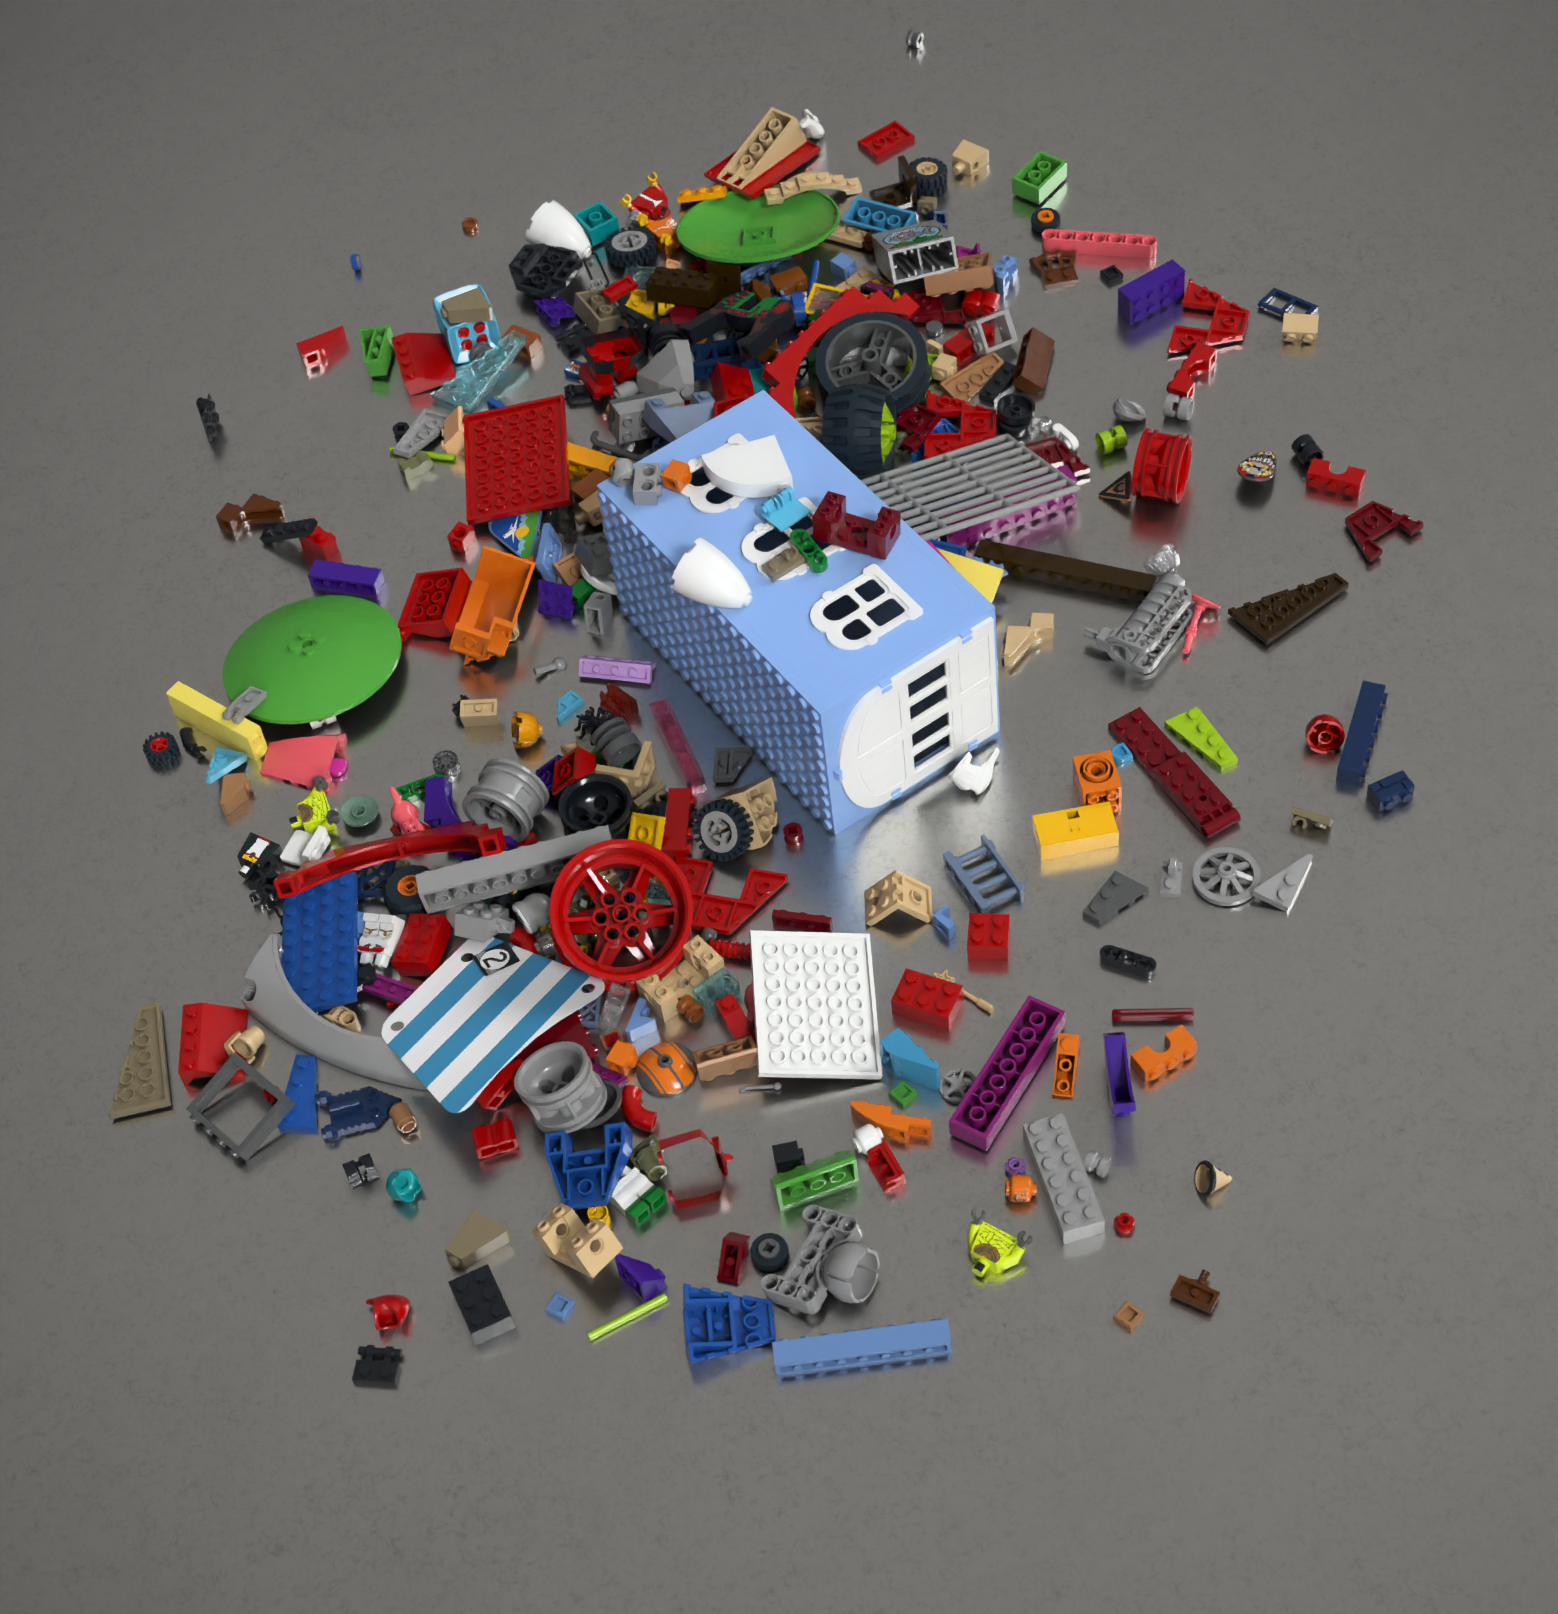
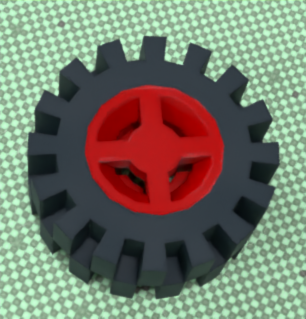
M161 731L160 735L156 732L154 737L152 735L148 736L150 740H145L143 751L151 765L155 764V766L159 767V764H161L163 767L165 763L169 765L171 760L175 761V757L179 756V747L176 739L169 732L164 734V731Z

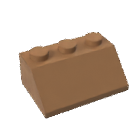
M750 1035L693 1051L692 1054L700 1081H711L719 1075L724 1074L728 1076L740 1069L750 1070L755 1068L758 1051Z

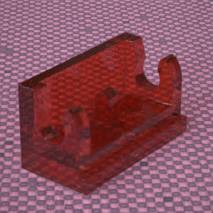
M612 682L607 684L608 691L606 694L603 691L600 692V706L609 710L612 714H616L617 717H623L627 723L639 713L637 700Z

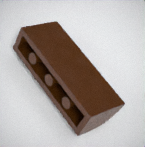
M1034 327L1023 336L1012 385L1028 393H1037L1044 389L1055 340Z

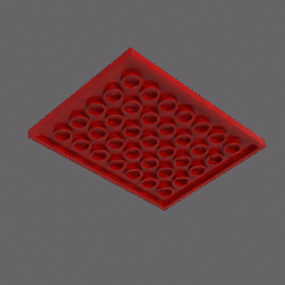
M563 394L464 415L466 521L468 525L571 504L566 409Z

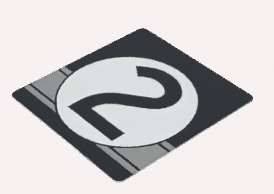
M507 942L472 956L485 976L520 962V959Z

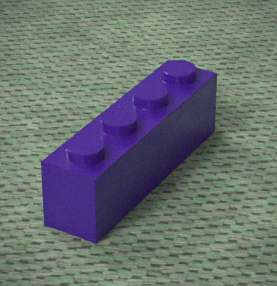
M315 559L308 573L311 587L378 597L385 582L381 569Z

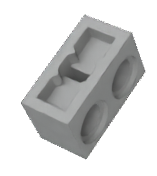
M636 463L632 491L635 505H658V498L662 496L660 482H663L661 478L663 471H660L659 463Z

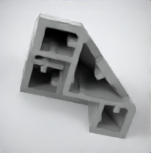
M671 339L660 352L649 360V363L643 369L641 368L636 373V385L639 392L647 393L674 387L683 400H691L692 393H694V371L688 339Z

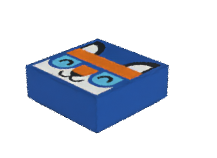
M572 359L564 369V373L579 379V367L583 362Z

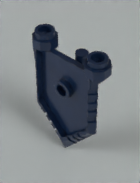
M370 1086L360 1088L357 1091H348L345 1094L339 1093L337 1096L332 1095L326 1090L319 1091V1094L315 1095L317 1105L329 1107L331 1124L321 1128L322 1138L329 1142L342 1135L377 1128L384 1121L383 1119L387 1118L392 1105L401 1102L402 1099L383 1091H378V1089Z

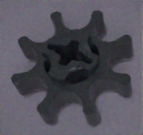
M274 864L272 872L268 874L263 873L258 868L257 873L260 879L255 882L247 881L249 890H256L249 895L251 902L255 903L259 899H264L263 905L266 910L269 909V904L273 900H279L283 905L285 899H279L274 880L280 873L278 865Z

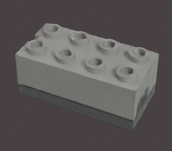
M674 387L609 400V430L616 441L622 444L660 436L642 418L645 400L662 398L668 408L684 406L683 399Z

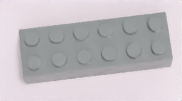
M1061 1113L1023 1124V1138L1063 1244L1105 1233V1219L1064 1114Z

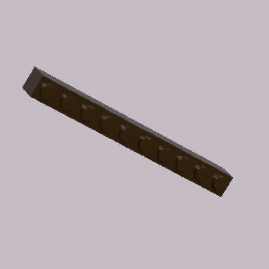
M980 539L974 556L982 558L985 564H988L991 560L995 564H1003L1004 570L1011 575L1139 602L1144 600L1157 583V575Z

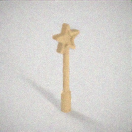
M948 969L942 974L933 973L934 977L955 983V978L948 976ZM963 989L965 997L975 1002L977 1006L988 1013L993 1012V1005L981 998L978 999Z

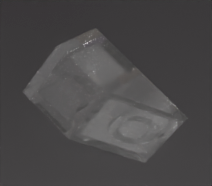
M615 983L611 984L596 1027L609 1032L617 1029L631 989Z

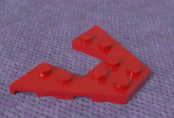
M1189 279L1182 307L1214 311L1209 330L1175 325L1167 348V354L1191 350L1198 342L1213 346L1243 340L1250 311L1239 307L1234 302H1227L1223 299V296L1214 291H1209L1205 286L1202 288L1193 283L1192 279Z
M927 390V408L940 413L941 417L961 416V433H930L925 439L924 459L996 437V410L984 408L977 404L976 406L966 404L964 400L950 398L947 395L941 397L931 394V390Z
M675 855L676 864L684 874L691 890L693 900L691 929L702 931L704 927L715 930L718 934L730 936L788 881V874L750 868L740 899L706 894L704 892L713 869V861Z

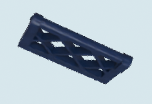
M397 859L385 862L377 870L373 866L362 869L358 884V899L383 897V890L376 889L383 883L385 884L386 879L394 872ZM371 867L374 872L366 878L368 869ZM388 867L387 874L383 877L380 873ZM378 875L381 880L372 885L369 881ZM367 883L370 886V888L368 890H363L364 885Z

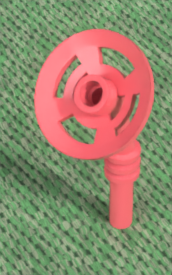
M1191 593L1196 608L1190 624L1186 627L1185 642L1182 649L1184 654H1189L1192 641L1196 637L1197 624L1202 610L1204 611L1205 608L1220 609L1221 607Z

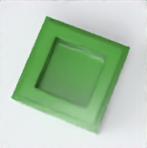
M902 1080L888 1092V1095L898 1105L905 1108L918 1096V1092Z

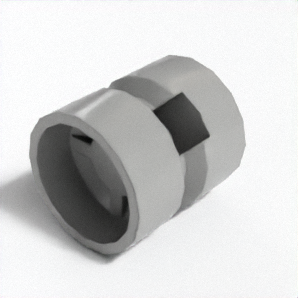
M1169 393L1165 399L1163 415L1172 418L1177 416L1180 420L1188 421L1193 410L1194 399L1188 397L1180 398L1179 395Z

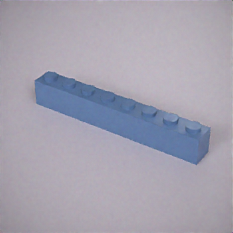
M934 1318L926 1322L912 1321L909 1324L903 1325L890 1324L887 1327L881 1328L868 1327L865 1330L858 1331L846 1330L843 1333L836 1334L824 1333L821 1336L811 1337L806 1335L791 1340L783 1338L772 1342L777 1376L952 1353L948 1319Z

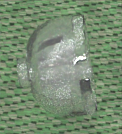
M1170 543L1159 549L1160 552L1157 554H1151L1143 563L1149 574L1157 575V578H1161L1165 574L1175 575L1181 559L1176 547Z

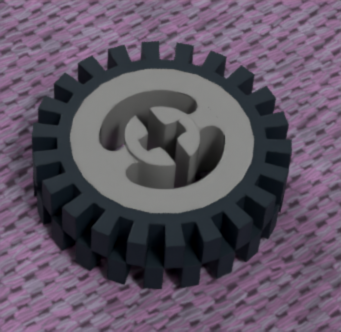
M636 226L634 229L628 227V230L621 228V232L618 230L614 231L615 234H609L610 237L607 236L604 242L607 260L609 263H613L614 266L619 265L621 268L626 265V268H630V265H633V268L637 267V264L642 266L644 265L643 262L648 263L649 259L652 260L653 256L656 255L655 237L650 230H645L643 227L640 229Z
M731 799L715 800L704 805L698 811L699 814L695 816L697 821L693 822V826L697 827V829L693 830V834H699L695 841L696 843L702 842L698 847L700 850L706 848L704 854L706 856L711 854L710 858L713 860L718 858L717 861L734 859L744 854L751 846L749 843L753 842V837H750V835L754 834V830L749 829V827L753 826V822H747L746 820L750 818L749 813L744 815L743 812L746 809L744 807L738 808L740 804L738 802L733 803ZM730 826V830H725L717 834L716 830L725 829Z

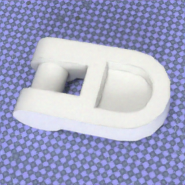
M1059 423L1053 425V437L1056 436L1070 449V452L1079 447L1078 440L1069 430Z

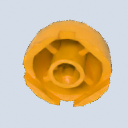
M514 711L516 716H512L511 733L512 737H516L517 742H513L515 748L531 747L538 740V736L542 735V724H538L537 718L530 712Z

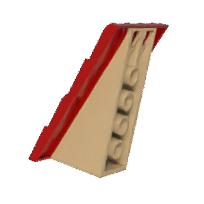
M771 107L742 146L705 172L704 176L712 182H717L737 193L745 195L747 198L755 199L764 192V189L772 188L787 174L792 173L801 164L809 161L821 148L807 141L796 117Z

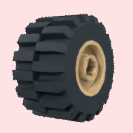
M921 157V159L917 158L915 161L910 162V167L915 174L917 196L936 197V195H941L942 192H945L947 188V166L943 164V161L932 157Z

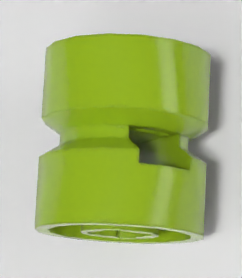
M1121 425L1111 427L1109 431L1103 430L1095 434L1097 447L1103 455L1114 451V448L1118 450L1126 447L1128 444L1126 433Z

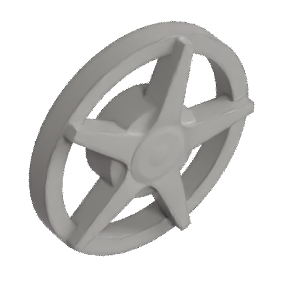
M963 1068L946 1072L940 1079L939 1090L941 1096L952 1104H960L962 1099H952L948 1095L953 1093L964 1098L967 1088L971 1087L973 1082H966L963 1076L965 1074L974 1081L976 1079L974 1074ZM953 1074H960L958 1078H949ZM944 1081L950 1084V1089L945 1093L942 1088Z

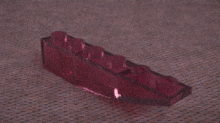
M667 698L650 703L649 706L684 787L692 788L693 796L706 792L705 777Z

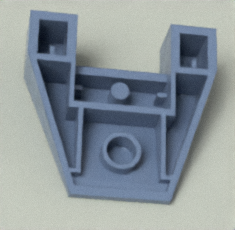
M708 391L692 393L690 405L668 408L662 398L645 400L642 418L652 430L671 443L713 419L715 400Z

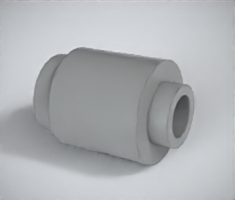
M626 381L614 387L613 398L618 399L636 395L638 393L637 385L634 381Z

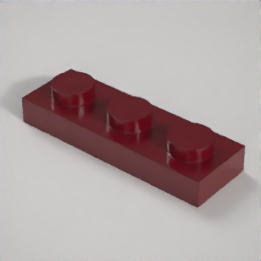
M773 909L772 912L773 927L832 933L833 930L832 917L812 915L805 912H790L784 909Z

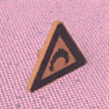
M1127 471L1099 492V497L1131 501L1132 473Z

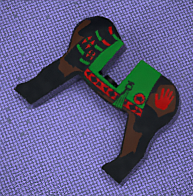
M740 291L724 297L716 306L698 315L693 320L681 324L678 329L682 339H688L691 344H696L728 326L743 331L745 337L737 341L741 357L754 359L770 347L778 336L784 335L795 324L796 317L792 304L788 300L766 297L758 303L756 294L750 291Z

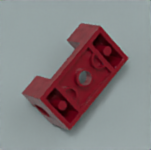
M827 491L812 516L813 539L884 560L888 557L901 533L900 511L882 506L876 521L846 513V496Z

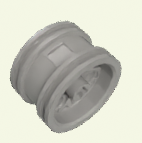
M500 758L489 760L479 774L478 785L471 787L463 799V811L469 820L475 821V825L488 823L489 829L501 827L504 836L509 835L519 843L525 840L532 829L533 818L540 815L548 803V789L537 775L516 762Z

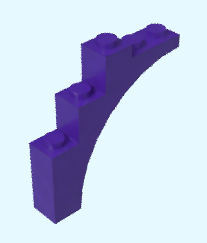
M443 776L426 779L424 822L432 828L462 822L452 798V784ZM509 835L504 836L506 847L503 851L517 849L518 843ZM456 851V858L460 862L478 859L482 856V854L474 852Z

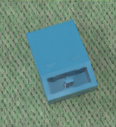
M897 1028L879 1041L881 1063L895 1077L939 1091L940 1076L938 1063L934 1059H930L921 1046H916L907 1032L903 1033Z

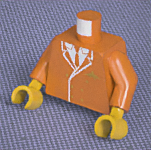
M639 213L637 221L641 226H646V229L653 233L656 246L665 254L675 247H680L676 233L678 222L674 221L671 217L654 221L648 219L645 214Z

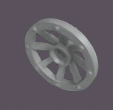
M1218 847L1203 853L1195 862L1192 871V882L1197 893L1208 902L1220 906H1235L1248 901L1253 897L1251 894L1260 885L1261 871L1256 860L1245 851L1233 847ZM1218 857H1227L1225 862L1217 859ZM1233 858L1243 861L1237 864L1232 863ZM1208 861L1216 866L1215 868H1202ZM1250 868L1253 873V876H1250L1238 870ZM1202 875H1215L1204 885L1200 880ZM1236 878L1251 883L1250 887L1244 891ZM1217 882L1221 883L1220 895L1209 891ZM1232 884L1238 895L1226 896L1227 885Z

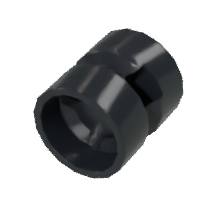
M1309 434L1299 436L1292 444L1291 449L1306 468L1310 467L1313 458L1321 460L1324 458L1323 451Z
M370 1153L360 1156L357 1162L351 1160L342 1164L352 1189L362 1186L365 1180L371 1182L379 1178ZM364 1165L367 1173L361 1175L358 1167Z

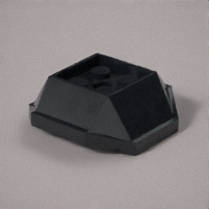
M544 243L533 246L532 244H525L508 266L516 290L542 298H556L580 270L582 261L574 250L550 246Z

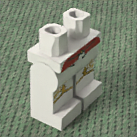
M364 913L363 921H365L363 935L360 937L359 945H357V952L361 953L359 963L366 965L370 962L372 965L374 957H376L374 965L387 968L389 960L393 958L405 921L394 915Z

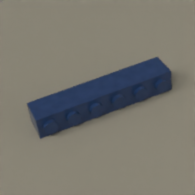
M1368 681L1362 682L1338 765L1337 781L1360 785L1361 778L1366 777L1368 767L1365 764L1370 763L1372 752H1369V750L1374 748L1376 737L1373 736L1374 733L1378 734L1380 727L1378 719H1382L1384 708L1381 707L1382 704L1386 705L1388 693H1385L1386 685Z

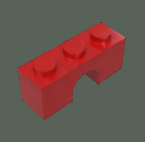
M1313 458L1307 471L1306 485L1359 498L1365 483L1366 470L1348 466L1346 472L1334 474L1330 471V461Z

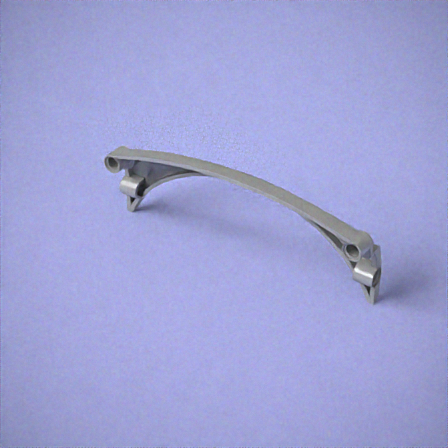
M275 932L269 935L265 943L257 951L244 977L247 985L241 993V1000L245 1009L251 1015L289 1043L332 1065L378 1081L429 1091L382 1037L359 1034L343 1029L325 1020L302 1002L290 986L282 968L279 953L281 935Z

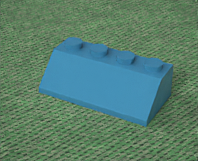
M858 196L855 197L842 220L843 223L879 233L917 224L916 213L913 211Z

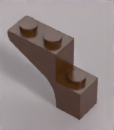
M253 493L242 507L227 502L216 515V519L221 529L235 533L238 528L246 523L281 520L286 515L282 503Z

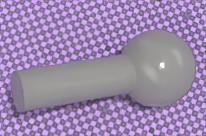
M557 657L550 664L533 668V672L535 675H539L552 670L562 671L566 668L567 662L564 658Z

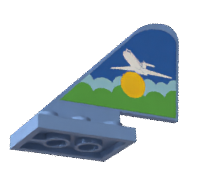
M542 510L489 521V530L496 539L520 558L537 557L535 558L534 570L542 576L543 580L556 583L557 573L552 568V565L561 559L563 545L551 523H544L540 536H538Z

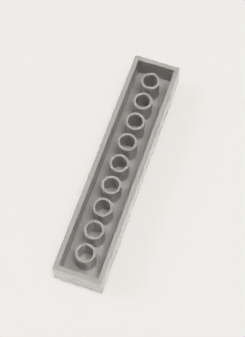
M608 825L597 826L587 831H578L575 834L559 836L552 840L539 841L536 844L520 846L517 849L503 851L502 853L481 856L478 859L462 861L459 864L443 866L431 871H423L415 875L418 894L427 913L430 914L508 894L509 892L556 881L564 866L579 852L591 845L613 840Z

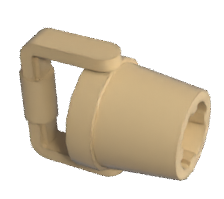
M250 1026L242 1033L240 1031L234 1033L224 1043V1048L229 1058L237 1051L244 1058H247L245 1061L250 1064L256 1058L255 1054L258 1048L265 1041V1034L260 1028Z

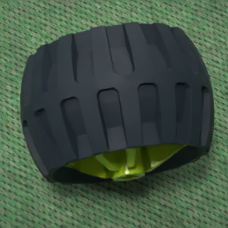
M864 383L843 385L831 390L828 393L823 412L822 445L859 480L889 471L893 466L897 438L896 407L892 392L879 386Z

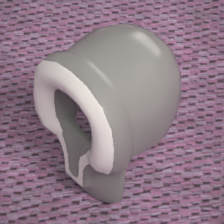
M530 894L523 900L515 902L512 906L517 918L524 924V929L530 934L535 933L538 928L550 922V897L546 894Z

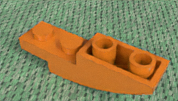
M851 1101L850 1103L851 1114L863 1125L872 1124L875 1128L879 1127L884 1136L909 1142L910 1135L928 1138L932 1136V1120L924 1117H908L904 1114L894 1115L892 1107L885 1104H870L865 1101Z

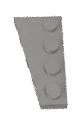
M424 409L393 448L394 454L406 458L412 457L442 434L441 429L444 428V420L448 415Z

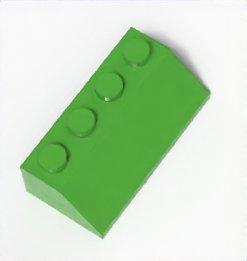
M846 1150L844 1152H836L833 1156L824 1159H817L811 1164L798 1166L789 1172L778 1173L769 1179L779 1209H783L859 1181L856 1157L850 1150Z

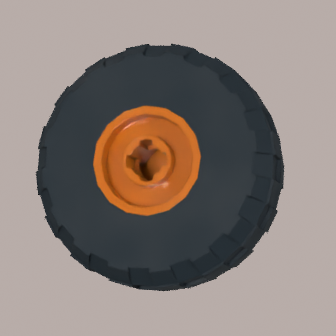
M420 865L404 866L397 871L395 870L386 879L382 892L385 905L390 914L394 916L398 914L409 916L410 913L428 914L418 894L415 875L423 871H431L430 869Z

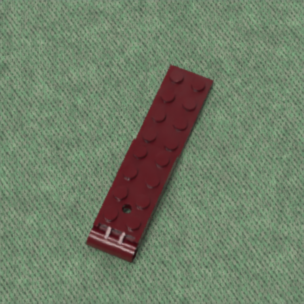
M1140 707L1108 724V729L1121 743H1125L1133 757L1206 839L1241 820L1239 812L1233 807L1230 800L1185 751L1180 752Z

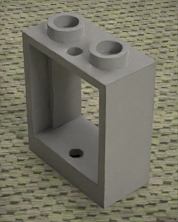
M1008 308L967 322L968 332L971 335L977 356L990 353L1018 341ZM995 318L1003 342L988 347L981 323Z

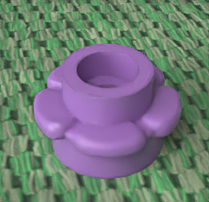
M1012 1157L1005 1163V1170L1010 1176L1012 1174H1023L1026 1169L1024 1167L1025 1162L1021 1158Z

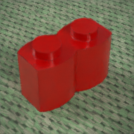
M976 289L966 292L962 302L964 314L980 315L983 317L998 311L1000 294L992 291L982 292Z
M500 1119L492 1125H479L471 1130L478 1159L489 1158L498 1153L509 1152L519 1147L511 1119Z

